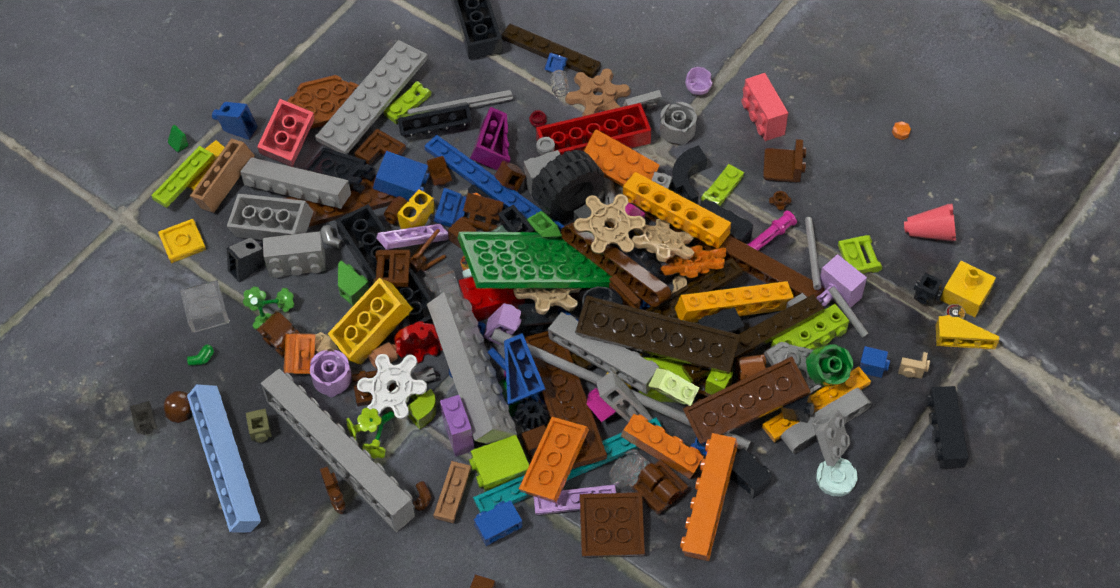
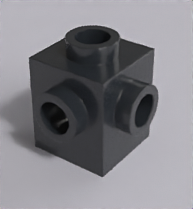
M925 272L922 279H918L913 288L916 291L914 299L918 300L921 304L931 307L934 301H939L943 293L940 290L943 280Z

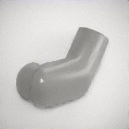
M330 225L323 226L320 231L323 242L340 249L343 241L333 237V227Z

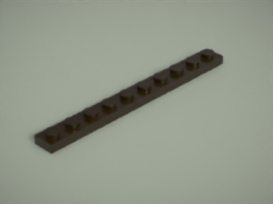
M733 258L725 261L722 269H712L671 294L669 300L656 307L651 306L645 311L673 318L677 315L675 306L681 295L717 291L742 276L743 270ZM575 353L571 355L573 362L588 370L594 366V364Z

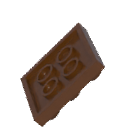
M642 492L580 494L582 557L645 555Z

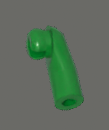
M207 344L203 346L198 355L188 356V366L208 363L214 353L213 347Z

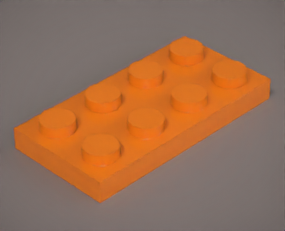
M595 129L584 150L603 171L604 177L622 187L635 172L652 180L654 172H657L660 166L658 163Z
M551 417L519 490L523 493L557 503L589 431L587 426Z

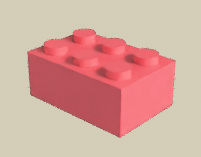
M763 73L745 79L744 94L741 102L744 109L747 108L750 120L756 124L758 134L762 135L765 141L785 135L788 111L767 75Z
M279 99L257 146L259 153L293 167L315 120L314 113Z

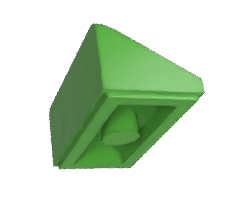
M543 211L527 219L541 237L561 236L558 226Z

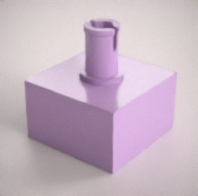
M837 254L822 267L820 281L825 291L817 296V299L820 303L823 302L822 306H826L831 300L838 304L828 291V289L835 286L851 308L862 298L867 277Z

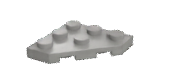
M779 342L764 352L771 366L792 356L811 393L821 387V385L814 383L807 372L806 358L813 351L812 349Z

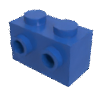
M511 500L507 502L502 501L496 504L494 509L477 514L474 519V526L485 546H488L522 528V519Z

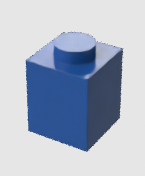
M864 346L860 368L867 375L882 378L883 371H888L890 360L887 359L888 352Z

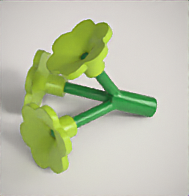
M364 408L361 415L357 418L359 424L354 425L349 418H346L350 437L352 436L356 440L357 432H375L377 430L375 439L371 444H363L362 451L365 449L373 459L384 458L386 450L383 447H379L380 435L383 425L393 419L395 415L392 411H389L380 417L378 416L379 412L377 409Z

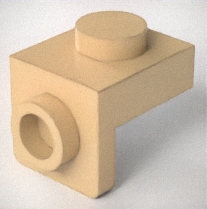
M322 332L315 334L316 354L324 350L339 351L329 336Z
M923 353L921 361L902 357L898 374L922 379L923 373L928 372L930 360H927L928 353Z

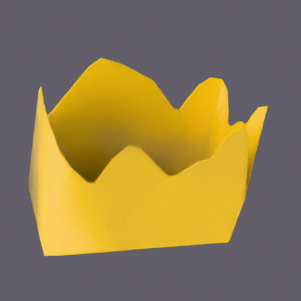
M418 189L397 213L400 228L407 229L425 226L429 215H434L435 213L434 198ZM420 197H421V200H422V202H423L422 205H419V198H420ZM415 209V216L409 218L410 211Z

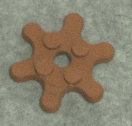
M603 69L600 75L594 78H589L583 72H579L575 75L574 82L580 86V89L569 92L565 97V101L570 105L582 104L585 107L582 116L598 113L599 111L620 108L616 100L629 96L631 90L626 84H612L613 73L610 69ZM594 91L602 92V95H594Z

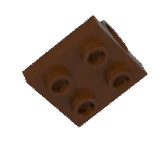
M661 459L655 464L650 463L645 466L639 473L638 478L630 484V488L634 492H642V500L657 515L661 514L688 491V486Z

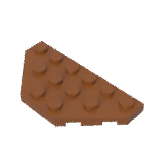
M333 75L301 83L297 88V92L287 102L314 113L315 120L310 128L312 129L324 126L359 85L351 81L348 83L342 80L341 77Z

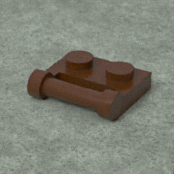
M410 250L376 251L377 270L374 283L381 278L392 283L394 287H408ZM386 259H390L389 278H384Z

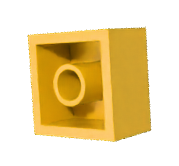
M960 261L944 287L940 300L949 305L958 304L964 308L965 313L976 317L992 290L996 277Z

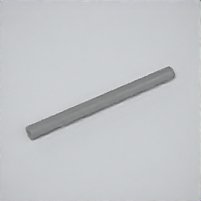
M806 217L805 226L813 288L819 290L821 288L813 221L811 217Z

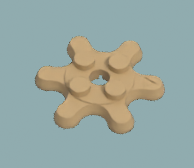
M618 194L614 198L613 203L609 205L601 203L597 196L591 195L587 197L586 205L591 210L590 217L579 218L574 222V227L578 232H589L594 236L591 249L595 254H601L604 252L605 247L610 244L618 245L625 253L631 252L634 248V243L628 236L629 231L639 230L645 226V219L643 217L630 216L626 213L625 207L628 204V198L623 194ZM610 221L614 224V228L605 227L604 223Z
M657 219L655 226L645 224L642 229L633 230L641 235L632 238L634 247L639 249L646 248L648 252L656 253V258L661 262H666L675 255L683 259H690L694 255V251L684 245L689 244L693 237L687 232L671 230L669 228L670 224L665 220Z
M514 288V295L518 299H533L537 313L543 315L548 312L550 306L554 305L561 306L567 311H573L577 307V301L569 294L577 293L582 288Z

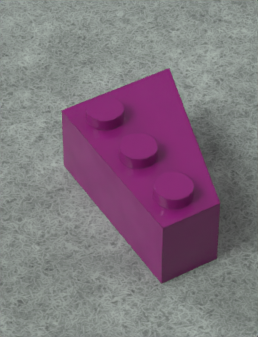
M493 107L489 108L481 125L470 159L495 170H498L502 161L510 162V156H508L509 142L507 141V113Z

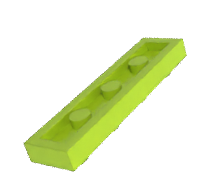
M199 146L151 195L152 199L167 208L215 158L214 154Z

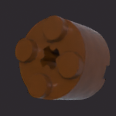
M277 311L257 329L264 342L268 346L276 348L275 351L282 358L285 356L286 333L300 334Z

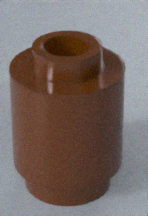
M400 196L393 199L384 212L385 220L390 224H399L397 213L408 201Z

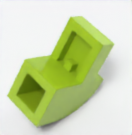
M432 389L421 395H411L410 397L414 402L407 406L409 409L408 418L420 430L434 419L437 412L435 395Z

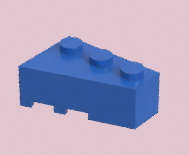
M523 333L504 340L509 406L544 392L545 387Z

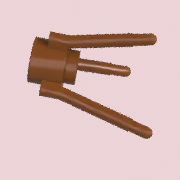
M437 229L425 244H421L410 258V267L413 271L418 272L421 270L424 272L427 268L446 258V255H442L426 264L427 259L422 254L438 235L440 229Z

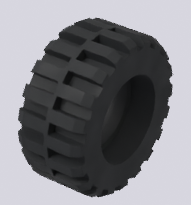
M581 150L567 151L563 155L556 156L554 160H550L540 170L539 175H536L535 182L532 183V197L550 219L557 221L567 220L569 217H574L575 210L586 204L587 197L591 195L598 197L599 192L603 189L604 173L586 152Z

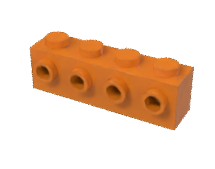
M633 414L621 434V437L658 460L661 459L666 465L689 479L704 457L698 449L694 447L689 448L683 444L680 438L668 435L665 429L658 425H652L642 415Z

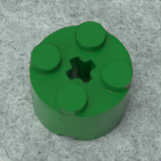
M831 344L818 347L806 358L807 372L816 385L830 386L832 384H841L850 377L851 369H853V359L848 350L838 345Z

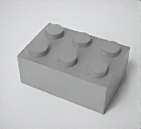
M320 231L263 238V254L269 277L280 278L287 275L326 271L325 250Z

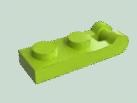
M416 81L412 88L390 104L383 113L388 119L397 124V115L407 114L409 109L420 106L431 96V91L428 88H423V85Z
M728 164L711 187L704 192L701 201H704L706 198L721 206L744 177V172Z

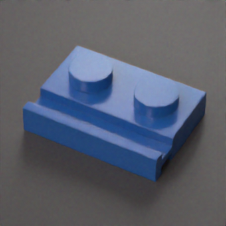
M444 188L433 221L451 227L461 216H464L465 211H463L466 197L462 196L461 193Z

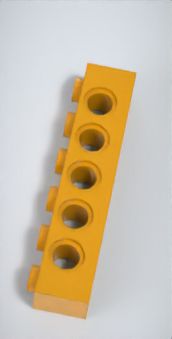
M637 172L623 186V195L628 198L629 203H633L642 210L652 213L661 220L667 221L675 228L689 233L692 237L704 241L709 246L718 249L730 234L731 222Z
M786 281L681 295L675 310L680 320L694 323L706 315L711 316L723 309L735 307L739 316L782 311L786 309L787 302L794 297Z

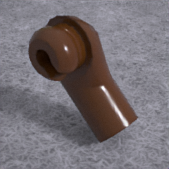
M424 481L416 484L419 497L416 501H413L414 508L419 511L426 509L431 500V494Z

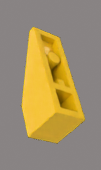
M950 315L938 317L936 323V346L996 349L999 336L959 317H952Z

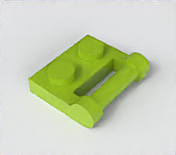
M869 235L838 242L842 258L860 273H875L882 270L881 262H878ZM860 245L864 246L870 263H866Z

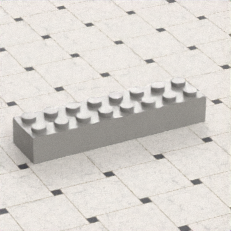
M443 292L429 302L427 306L457 392L460 395L469 420L474 440L491 444L517 435L515 423L509 414L508 404L504 400L502 388L497 381L496 371L492 367L490 355L487 353L488 351L484 345V338L478 328V321L472 312L471 303L467 299Z

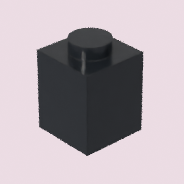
M808 394L781 407L784 419L808 422L809 416L814 412V403H812L810 395Z

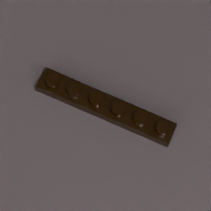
M511 23L501 34L502 40L548 59L550 53L567 58L565 67L578 73L583 72L590 78H593L601 67L600 61Z

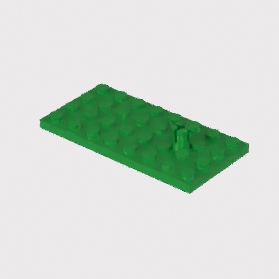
M459 232L458 240L476 288H609V283L611 282L609 278L612 276L568 244L562 236L541 237L537 232Z

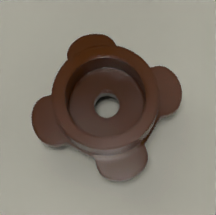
M777 191L773 197L769 198V203L774 204L778 210H783L787 204L791 203V198L788 197L786 192Z

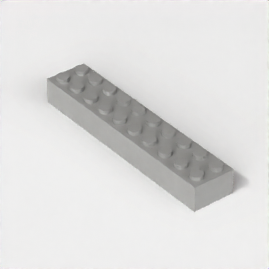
M278 369L261 382L267 403L396 533L415 517L414 505L412 504L413 498L407 490L402 491L398 487L399 484L392 476L388 477L381 464H375L371 460V455L365 449L362 451L358 447L357 441L352 436L348 437L345 434L344 428L339 423L335 424L332 421L331 415L326 410L322 411L314 398L310 399L306 395L307 393L304 388L294 383L289 373L286 372L284 374Z

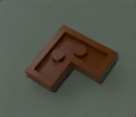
M376 129L355 152V157L366 160V163L370 165L380 153L385 155L386 151L401 155L406 150V145Z

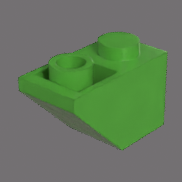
M340 261L338 263L339 293L342 298L354 306L369 290V282L365 276L358 275L350 264L346 265L343 261Z

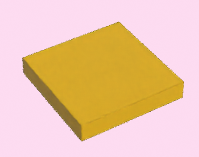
M194 219L158 231L170 263L206 250Z

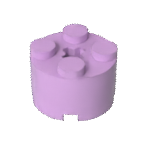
M324 350L312 358L310 375L317 391L328 397H334L348 388L352 382V374L348 359L342 352Z

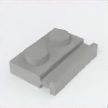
M660 90L626 99L622 107L641 103L642 108H654L657 106L656 104H658L660 97H662Z

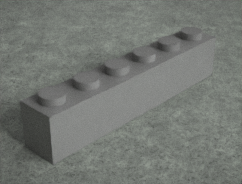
M252 157L240 171L246 186L340 209L351 195L348 180Z
M563 312L560 313L548 328L550 340L608 373L613 371L622 381L645 394L650 391L651 387L648 385L656 369L659 368L655 362L648 361L642 358L639 353L630 351L625 347L576 335L575 331L578 321L572 315H566Z

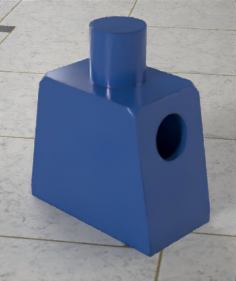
M224 102L219 110L215 109L212 113V118L219 121L225 132L250 140L258 127L247 104Z

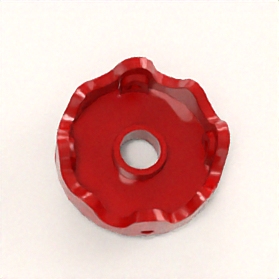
M416 322L401 329L394 338L396 353L401 358L405 357L406 354L415 356L417 364L421 363L426 355L436 356L439 347L443 351L433 324Z

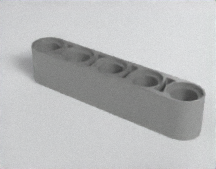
M855 388L810 415L808 422L800 421L788 428L781 435V439L791 452L795 454L818 440L812 424L815 418L828 415L831 410L839 409L845 424L865 412L872 403L860 388Z

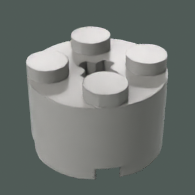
M685 102L666 105L662 109L660 117L661 137L671 143L687 144L696 133L697 115L694 112V108Z

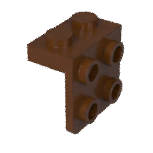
M796 139L794 150L766 148L764 152L763 178L765 180L800 182L801 173H805L806 162H802L803 158H806V147H803V140Z

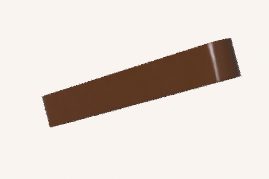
M574 222L562 227L561 236L568 244L609 275H616L633 293L652 307H656L671 298V290L666 284L612 244L607 245L601 254H595L591 249L592 242L594 241V236L591 233L578 232L574 227Z

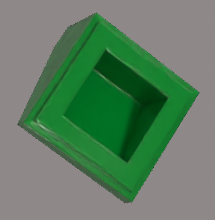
M173 125L168 138V144L179 153L188 147L186 135L176 125Z

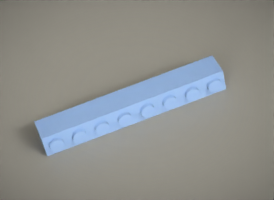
M196 384L187 395L229 532H251L261 522L260 515L254 502L221 395L217 386Z

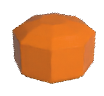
M903 121L895 123L892 130L894 137L900 140L907 139L911 132L909 124Z

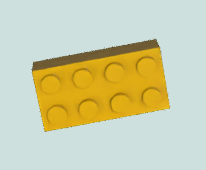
M379 278L331 329L328 335L349 361L361 365L368 358V355L385 340L413 308L392 283Z

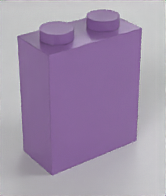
M460 395L440 400L443 423L455 457L474 450L472 429Z

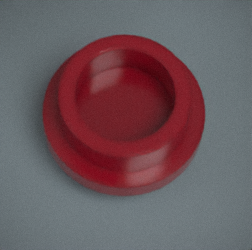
M536 110L530 115L529 122L534 127L544 126L547 123V116L543 111Z

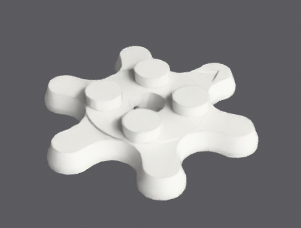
M380 354L375 360L378 368L377 374L373 378L360 379L357 383V388L361 392H370L372 394L373 400L367 408L377 409L380 415L385 408L391 407L397 418L404 419L409 415V409L406 405L409 397L414 394H424L427 391V384L423 380H414L411 377L412 371L417 366L415 356L408 355L399 365H392L386 354ZM392 383H397L398 387L390 392L389 386Z

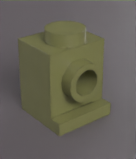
M266 409L246 413L248 430L252 441L255 440L261 443L265 442L268 437H272Z

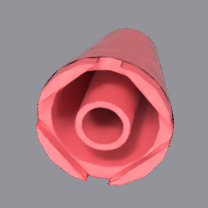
M947 204L907 217L908 221L904 222L905 233L909 232V236L956 241L953 204Z

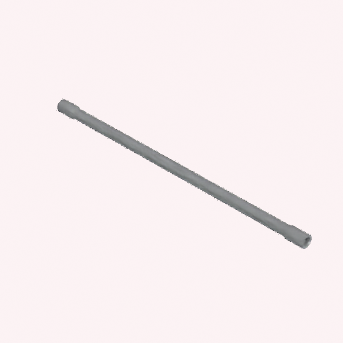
M496 328L491 339L504 344V340L513 336ZM527 343L531 355L537 359L596 385V382L603 378V376ZM630 389L643 406L691 426L684 412ZM727 433L724 435L736 438L738 442L737 448L740 450L744 448L747 451L751 441L736 434Z

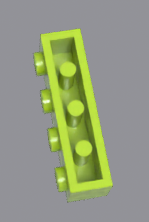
M834 304L825 309L822 314L772 340L771 347L779 342H785L797 347L814 350L821 345H827L834 337L844 335L847 332L849 320L838 306Z

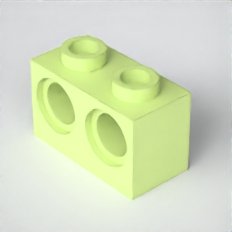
M659 368L656 369L648 385L674 401L689 406L692 405L699 390V387L668 370Z

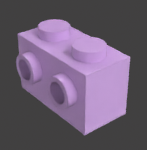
M504 303L488 318L483 338L501 345V343L491 339L494 330L497 328L512 335L520 326L521 311L512 305Z

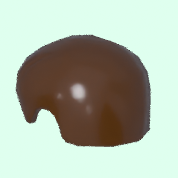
M174 391L165 399L164 413L165 417L170 421L179 423L189 419L192 410L187 398V392Z

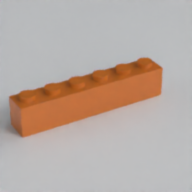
M712 433L711 439H708L706 442L705 451H707L706 459H702L700 466L702 475L696 481L695 489L697 494L696 497L692 498L690 509H693L691 517H687L685 525L687 529L686 537H682L680 548L687 557L705 561L710 559L738 447L737 439L734 437Z

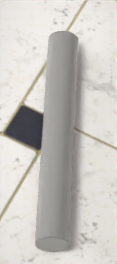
M833 286L828 289L861 337L868 334L867 330L836 287Z

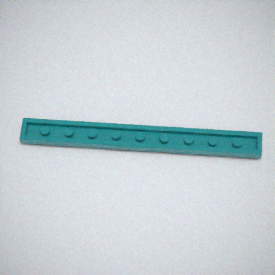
M657 417L648 421L654 426L662 427ZM622 433L603 440L602 443L607 459L571 469L567 480L640 448L621 437ZM525 475L473 497L479 513L494 509V506L502 501L507 502L511 500L512 504L532 496L519 490Z

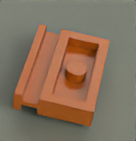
M286 333L284 373L310 374V363L315 354V334Z

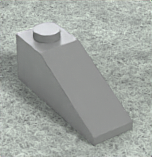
M613 371L596 382L600 397L627 422H629L633 414L642 415L648 421L652 420V416L628 386Z

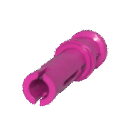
M785 211L782 217L778 220H773L767 230L747 245L760 250L777 235H783L785 230L791 225L794 226L797 223L795 216L790 211Z

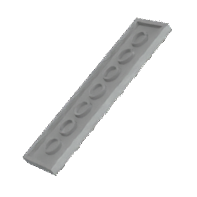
M398 40L315 136L316 141L337 152L348 154L426 62L428 55Z

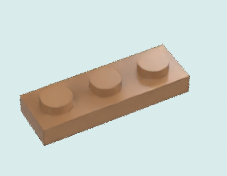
M451 461L434 512V519L454 523L471 472L470 465Z

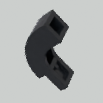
M699 145L682 153L676 160L672 171V191L695 204L698 203V195L688 180L692 175L706 170L707 157Z

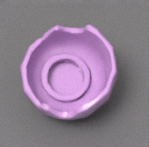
M702 67L691 68L685 80L688 91L700 96L707 94L713 83L711 82V73Z

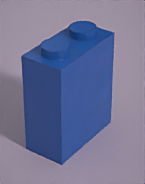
M386 151L376 175L373 189L395 197L400 196L409 201L418 189L424 190L422 183L426 184L429 173H426L428 165Z

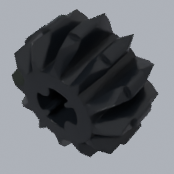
M533 398L530 401L524 399L522 404L519 403L517 405L515 419L517 420V426L523 425V431L527 428L532 430L543 425L546 426L549 411L546 404L541 405V400L536 402Z

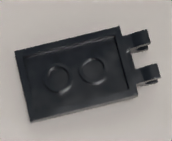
M325 147L303 169L348 180L349 186L358 193H362L365 190V186L360 185L362 182L361 176L369 181L376 177L374 173L370 172L373 167L367 165L366 160Z

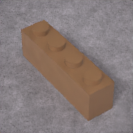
M231 139L190 197L201 209L214 213L241 176L240 171L250 158H253L255 155L244 142Z

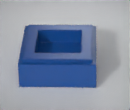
M550 53L545 70L562 75L567 58Z

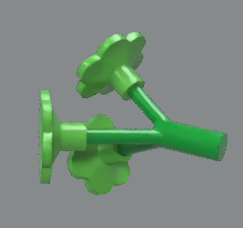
M253 286L250 290H245L243 293L245 297L243 304L253 311L259 310L260 315L255 318L253 328L256 330L271 316V314L263 312L262 307L264 305L276 303L279 308H282L283 312H288L294 307L293 293L289 292L287 288H282L273 300H264L266 293L256 286Z

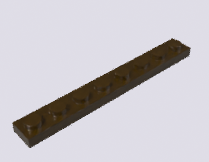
M813 294L740 333V341L734 361L822 314L825 308ZM687 363L682 365V370L692 384L708 376L712 371Z

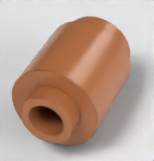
M389 342L376 348L368 355L375 369H377L375 360L380 354H386L389 357L390 363L398 359L395 345H391Z

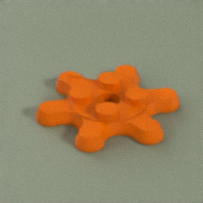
M700 245L692 246L690 248L694 251V255L690 259H683L678 255L670 257L666 261L667 265L661 267V271L664 275H672L679 272L681 276L694 278L698 276V273H708L710 269H722L725 264V259L723 258L726 256L727 250L726 248H716L706 251Z

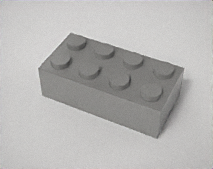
M238 194L227 228L235 237L259 240L268 237L302 234L307 232L313 211L306 201Z

